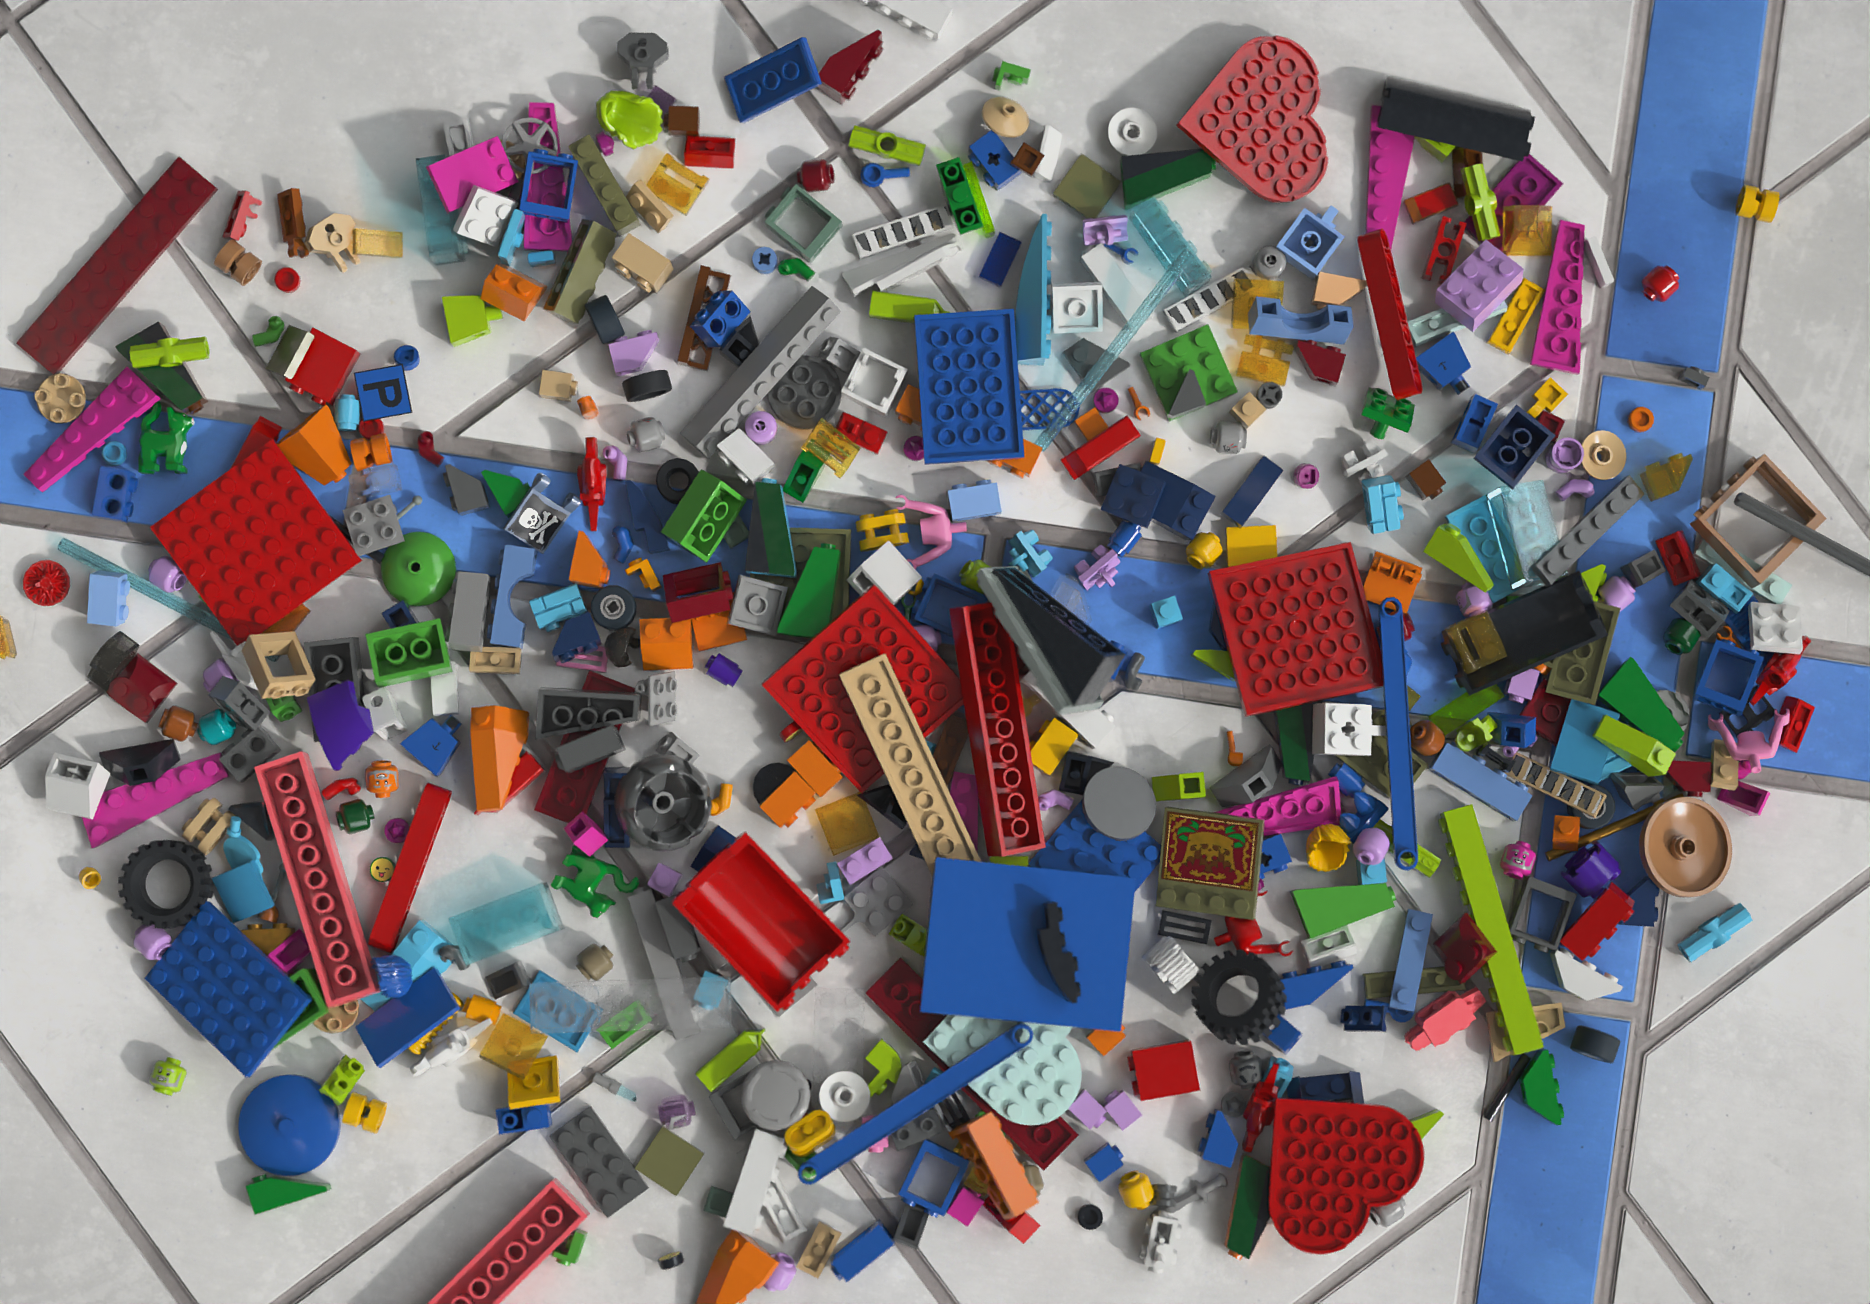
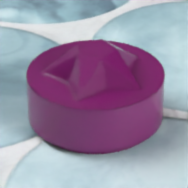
M604 131L597 133L595 137L603 155L607 157L613 154L614 141L612 136L606 135Z
M1111 388L1098 390L1093 400L1095 408L1101 413H1111L1116 409L1119 402L1117 393Z
M912 436L905 441L904 454L909 460L921 461L924 459L922 437Z
M1300 464L1294 470L1293 480L1298 487L1311 489L1318 483L1319 471L1311 464Z
M392 819L385 826V836L390 842L403 843L407 837L410 825L404 819Z

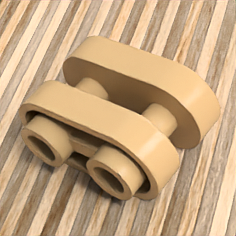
M216 798L211 800L205 799L197 809L199 811L198 815L194 819L190 818L182 827L184 831L182 837L189 843H192L197 838L201 842L197 849L204 855H208L226 835L231 817L236 816L230 810L223 815L219 811L223 804ZM213 819L217 823L207 834L203 830Z

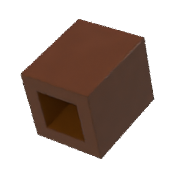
M669 106V113H664V128H668L670 136H699V107Z
M1429 459L1405 476L1422 500L1428 496L1431 500L1443 492L1441 487L1446 484V481Z

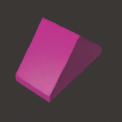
M1738 781V787L1735 791L1721 789L1717 800L1749 816H1760L1770 792Z
M299 928L267 956L286 975L291 974L311 954L305 933Z

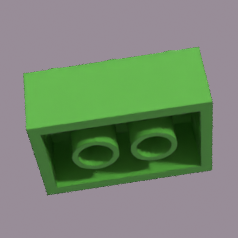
M701 469L666 522L661 533L707 563L747 500L722 480Z

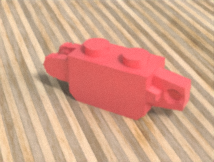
M1476 987L1461 995L1455 991H1447L1416 1013L1414 1020L1417 1025L1405 1033V1042L1415 1051L1422 1050V1048L1429 1044L1436 1047L1446 1043L1450 1036L1459 1030L1466 1029L1476 1019L1474 1013L1486 1003L1484 996Z

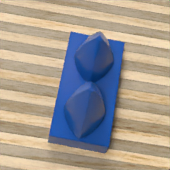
M1354 792V803L1357 809L1355 814H1340V827L1353 844L1362 830L1373 828L1389 810L1382 801L1363 792Z

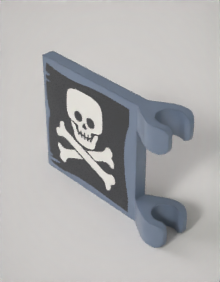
M538 473L534 478L531 488L503 529L543 554L569 515L578 508L581 500L575 494L568 493L562 507L541 494L548 487L551 480L543 473Z

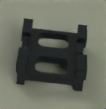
M1758 685L1752 688L1742 713L1747 720L1743 727L1736 729L1729 720L1732 714L1723 710L1719 713V715L1723 714V719L1735 733L1736 737L1742 732L1753 731L1752 728L1757 727L1762 721L1767 722L1774 717L1776 709L1771 706L1765 696L1761 699L1767 708L1759 715L1755 714L1749 706V701Z
M1489 743L1480 745L1474 751L1473 755L1478 757L1480 755L1486 756L1500 766L1499 770L1504 773L1511 772L1516 762L1513 759L1508 760L1492 750Z

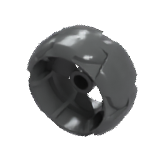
M656 754L642 758L630 767L627 775H623L617 785L614 805L619 820L618 823L632 840L643 847L655 851H670L686 846L690 843L692 837L702 832L709 820L712 807L709 785L700 770L681 757ZM667 773L680 777L687 784L686 791L690 794V797L674 800L673 796L664 789ZM641 792L642 801L649 807L636 811V802ZM672 810L682 817H678L676 819L677 823L666 830H653L659 813L665 814Z

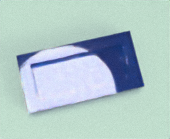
M999 232L979 274V278L1001 288L1022 242Z

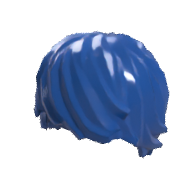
M385 955L371 959V968L375 969L380 977L378 984L380 985V992H382L381 995H385L386 998H396L408 992L412 985V969L406 960L397 955Z

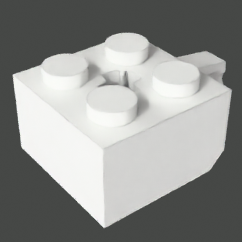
M1313 704L1312 754L1371 755L1372 736H1386V726L1372 725V705Z

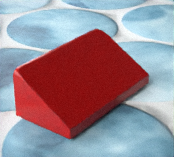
M686 136L685 166L734 168L736 139Z
M1682 530L1655 540L1674 586L1701 576Z
M1786 696L1779 714L1784 715L1786 714V709H1789L1790 719L1789 723L1783 726L1779 746L1797 753L1815 707L1799 698Z

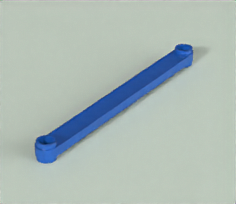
M1388 597L1380 602L1378 613L1393 852L1396 866L1401 870H1411L1418 863L1403 612L1400 601L1394 597ZM1387 602H1392L1396 606L1394 615H1389L1385 612L1384 606ZM1404 852H1408L1412 857V862L1408 866L1402 865L1400 857Z
M1025 1023L1013 1026L800 1165L798 1169L799 1180L806 1185L818 1182L1029 1045L1033 1039L1031 1027ZM1024 1028L1029 1032V1037L1026 1041L1020 1042L1015 1038L1014 1034L1018 1029ZM808 1166L815 1169L816 1176L813 1179H807L803 1176L802 1170Z

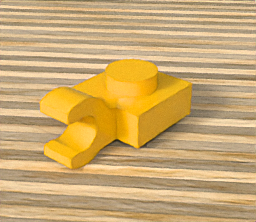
M1550 377L1532 395L1537 402L1527 413L1534 419L1543 409L1551 413L1568 393Z

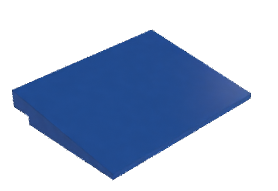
M936 857L930 890L920 1012L1121 1032L1136 878ZM1057 902V906L1062 907L1063 922H1059L1060 932H1064L1066 946L1062 947V952L1070 951L1078 960V971L1075 972V982H1079L1081 988V997H1077L1078 1003H1069L1061 994L1042 958L1036 929L1046 928L1044 903Z

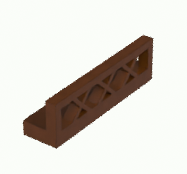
M701 265L677 361L679 365L708 371L714 347H708L706 350L705 343L701 342L690 325L695 321V315L703 309L704 304L709 302L713 295L709 288L710 278L723 279V288L719 291H728L731 275L712 271L711 267ZM707 290L711 295L708 298H706ZM695 339H697L699 344L694 346ZM702 347L706 354L704 364L690 361L692 352Z

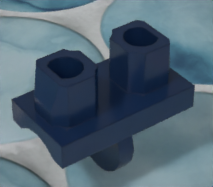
M1345 1006V1009L1341 1010L1340 1019L1341 1024H1344L1343 1031L1386 1032L1385 1017L1388 1007Z

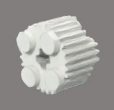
M1170 936L1167 938L1163 937L1142 956L1150 967L1155 965L1152 970L1165 982L1164 984L1173 994L1196 976V972L1199 971L1195 963Z

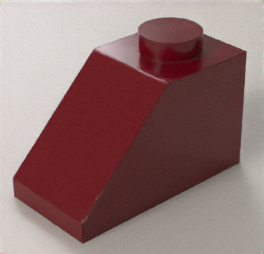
M1673 760L1665 774L1666 778L1680 792H1687V797H1703V793L1710 792L1711 762Z

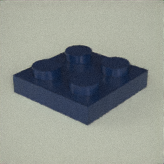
M1119 464L1100 510L1148 529L1166 482Z

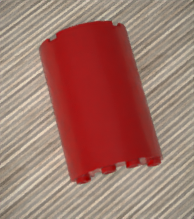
M743 832L735 838L736 841L732 845L728 843L685 885L686 889L683 892L680 891L675 896L672 904L777 1012L780 1009L785 1011L795 1001L793 999L796 995L794 991L797 988L802 990L811 981L809 977L815 971L821 972L829 964L827 960L829 957L833 959L835 956L840 958L850 948L848 944L851 941L746 832Z

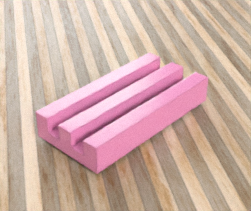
M598 646L596 651L603 652V657L585 654L574 655L576 659L602 662L601 666L571 662L561 663L560 661L556 663V666L606 672L610 648Z

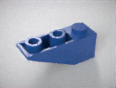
M1343 960L1331 963V968L1322 969L1321 965L1306 968L1307 973L1297 975V971L1282 973L1280 980L1285 987V990L1282 991L1287 996V1002H1283L1282 1005L1287 1010L1312 1004L1354 968L1353 964H1346V961Z

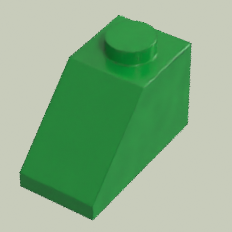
M809 441L798 456L783 487V492L804 503L822 473L831 453Z
M488 470L482 471L484 479L503 512L508 518L511 517L531 488L528 482L523 484L518 478Z

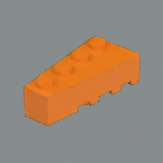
M992 1112L972 1118L948 1132L952 1140L957 1138L963 1148L959 1151L965 1159L969 1158L975 1165L974 1174L978 1180L985 1184L987 1183L989 1186L987 1193L1005 1220L1016 1217L1039 1203L1035 1188L1029 1184L1023 1165L1017 1161L1012 1152V1144L1003 1135L1001 1124L998 1118L993 1116Z

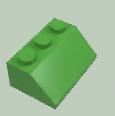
M440 618L366 634L373 674L378 688L453 672Z
M315 968L301 969L289 977L312 1000L273 1049L329 1012Z

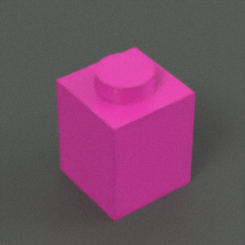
M583 812L578 814L564 827L571 841L588 856H591L608 841L599 825Z
M963 1185L946 1211L947 1214L968 1227L984 1203V1199L981 1197L983 1193L972 1185L968 1188Z

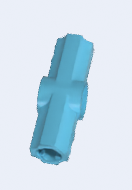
M1737 903L1720 916L1712 917L1698 927L1699 930L1677 945L1682 955L1689 962H1692L1711 948L1715 949L1731 939L1732 934L1753 920L1748 910L1741 903Z

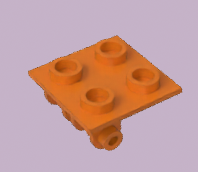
M1376 551L1363 586L1366 600L1379 605L1385 598L1394 597L1400 601L1402 611L1407 613L1417 583L1420 582L1422 576V567ZM1392 602L1385 604L1384 607L1396 611V606Z
M730 610L691 619L699 651L747 640L745 628L727 624Z

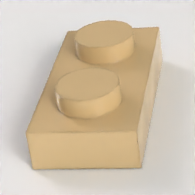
M642 180L634 183L626 195L630 204L657 233L663 231L674 216Z
M483 647L482 653L470 652L469 671L471 673L520 674L522 650L521 648Z
M1714 739L1711 744V787L1735 791L1738 787V761L1731 757L1723 740Z
M819 1221L796 1268L818 1279L842 1232Z

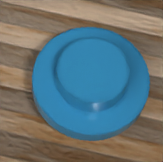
M118 441L108 442L102 449V458L108 465L119 466L127 458V449Z

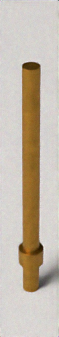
M1680 793V794H1678V795H1676V796H1674V797H1671V798H1669V799H1667V800L1674 799V798L1684 797V795H1683L1682 793ZM1660 799L1653 802L1651 807L1579 837L1578 849L1591 844L1590 842L1598 841L1644 821L1656 806L1667 800ZM1552 849L1545 852V856L1548 861H1552L1572 851Z

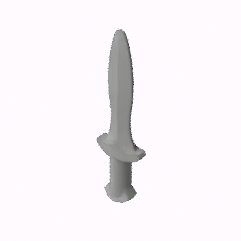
M1219 1173L1215 1179L1203 1185L1195 1180L1194 1183L1196 1185L1189 1192L1174 1198L1176 1207L1159 1206L1150 1214V1218H1152V1214H1158L1159 1210L1174 1213L1196 1200H1204V1203H1207V1194L1220 1187H1227V1178Z

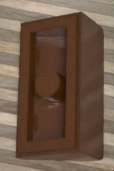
M1462 147L1452 151L1453 191L1457 199H1464L1467 195L1460 169L1483 164L1482 152Z

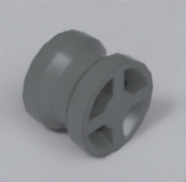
M1274 382L1264 383L1258 389L1256 399L1266 409H1272L1282 399L1281 387Z
M1152 1184L1155 1196L1151 1200V1205L1176 1207L1174 1194L1177 1192V1186Z

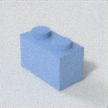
M989 479L977 481V486L967 487L966 484L953 485L952 490L947 492L952 522L1000 515L1002 510L997 482L991 483Z
M98 570L90 574L87 623L115 627L125 623L129 613V608L126 605V596L130 591L127 573Z

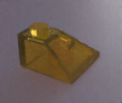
M1504 206L1503 253L1507 256H1551L1552 206Z

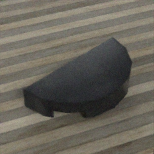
M772 763L761 768L755 776L753 783L754 797L760 804L796 770L783 763Z

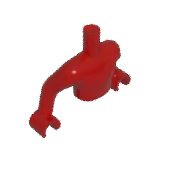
M1268 890L1264 892H1258V896L1265 895ZM1225 916L1224 920L1228 932L1214 937L1217 947L1232 941L1236 949L1244 950L1247 955L1249 951L1256 955L1280 953L1282 956H1289L1293 952V950L1290 952L1282 950V945L1290 942L1288 940H1284L1280 944L1251 945L1263 937L1256 919Z

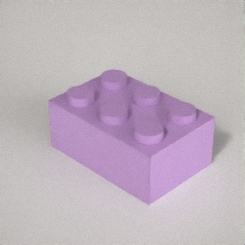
M1485 240L1436 289L1435 303L1470 331L1474 332L1522 283L1524 268L1489 241Z

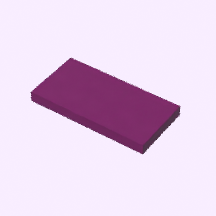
M1531 154L1528 157L1524 156L1523 162L1518 161L1492 190L1497 199L1495 215L1501 236L1487 241L1502 252L1564 184ZM1469 215L1464 221L1467 223L1465 230L1478 240L1473 218Z

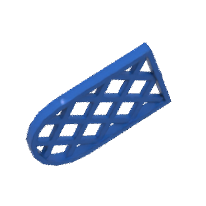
M1053 388L1020 391V394L1031 393L1027 399L1020 395V399L1023 401L1021 409L1025 405L1032 409V412L1027 417L1021 412L1024 418L1022 426L1026 422L1033 426L1022 428L1023 431L1068 427L1076 420L1079 414L1077 398L1066 389ZM1048 392V394L1044 398L1037 394ZM1054 392H1065V393H1064L1061 397H1059V396H1058L1056 393H1054ZM1051 394L1058 399L1053 406L1045 401ZM1067 394L1074 399L1070 406L1063 400ZM1033 395L1040 400L1036 407H1033L1028 402ZM1060 402L1067 407L1062 415L1055 410V407ZM1043 403L1050 409L1045 415L1037 410ZM1075 403L1077 407L1076 411L1072 408ZM1069 410L1075 414L1070 422L1064 417ZM1052 411L1059 416L1054 424L1047 419V416ZM1035 412L1042 418L1037 424H1034L1029 419ZM1061 419H1062L1065 423H1067V424H1064V425H1057L1058 422H1059ZM1045 420L1050 426H1040V424Z

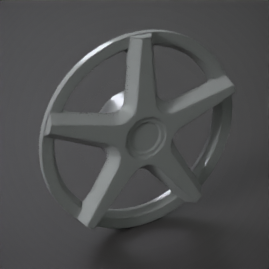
M522 118L513 122L505 131L502 139V146L511 166L524 173L525 169L514 164L509 155L523 153L525 155V165L528 152H533L534 149L546 150L548 155H557L558 142L554 131L546 122L536 118ZM532 122L540 126L532 135H528L520 124ZM514 129L520 139V143L506 148L507 137L511 130ZM546 130L551 135L553 150L540 144V140ZM533 162L531 174L542 172L550 165H543L540 168L533 169Z

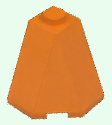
M324 405L310 414L294 430L289 431L277 442V445L291 464L325 486L331 481L337 483L347 475L345 470L352 463L331 411L327 405Z

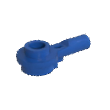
M876 163L866 164L860 173L863 184L871 188L880 186L884 179L910 177L909 167L884 169L883 166Z
M1365 999L1364 1006L1388 1007L1389 1003ZM1388 1007L1387 1013L1400 1023L1409 1021L1414 1015V1012Z

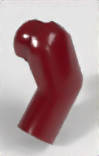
M423 431L417 439L419 455L436 467H439L445 457L434 451L433 434L429 431Z

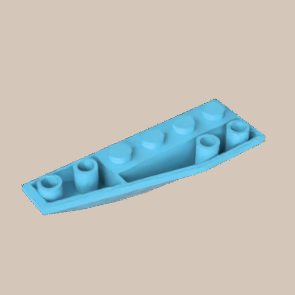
M1047 214L1041 215L1031 239L1018 289L1015 312L1018 365H1044L1045 359H1049L1051 355V340H1046V334H1050L1051 315H1047V310H1050L1051 295H1047V285H1051V270H1047V261H1051V246H1047V236H1051L1052 221H1047Z

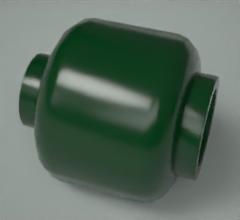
M1685 618L1673 619L1663 635L1665 647L1676 655L1690 653L1699 640L1701 633Z
M362 799L342 803L339 806V811H335L339 829L341 831L344 830L347 834L368 830L371 825L370 820L374 819L372 806L366 805Z

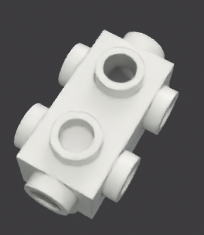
M1159 1210L1158 1214H1152L1151 1219H1146L1144 1233L1148 1234L1147 1244L1142 1243L1139 1258L1144 1259L1143 1264L1148 1266V1271L1163 1273V1269L1170 1270V1264L1175 1265L1177 1250L1173 1248L1175 1239H1180L1182 1225L1178 1224L1179 1220L1177 1218H1173L1174 1213ZM1160 1224L1167 1226V1230L1164 1233L1158 1231Z

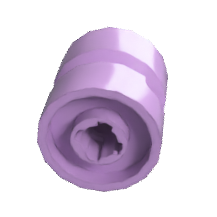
M1570 437L1562 438L1547 449L1545 455L1546 464L1553 472L1567 473L1579 466L1583 461L1584 449L1576 439Z

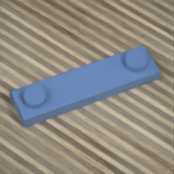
M1411 909L1407 910L1388 1006L1390 1008L1412 1013L1415 1010L1433 914Z

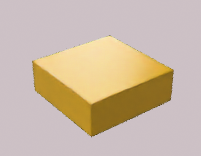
M1156 438L1149 462L1156 466L1159 465L1166 443L1164 439Z

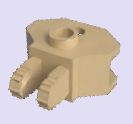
M334 213L309 228L304 242L309 252L325 254L327 258L331 257L342 273L347 271L346 263L338 253L343 249L353 264L357 265L360 263V259L351 245L353 244L351 237L355 228V222L350 215Z

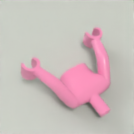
M905 495L895 497L904 498L905 500L903 507H896L898 510L909 508L933 514L931 517L920 519L923 545H936L937 547L913 560L906 559L913 564L915 570L916 567L926 564L950 550L952 546V533L967 532L966 522L950 523L949 515L945 508L925 502L908 500Z
M1786 709V714L1784 715L1778 714L1777 710L1774 711L1775 723L1769 743L1765 741V736L1762 732L1747 731L1737 736L1738 744L1736 745L1732 734L1723 723V714H1720V719L1714 720L1711 718V715H1708V727L1720 733L1729 754L1734 760H1749L1751 772L1759 773L1761 771L1760 759L1773 758L1776 754L1783 726L1789 723L1790 710Z

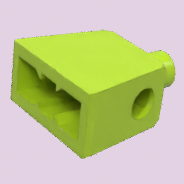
M481 295L442 297L450 342L454 347L490 334L491 327L489 321L503 319L502 310L493 305L486 307V302L480 299Z

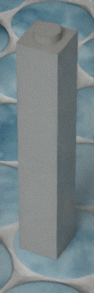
M646 886L635 889L632 892L633 896L627 898L675 1040L677 1041L700 1033L701 1029L678 961L674 960L655 904L657 899L654 890H647Z

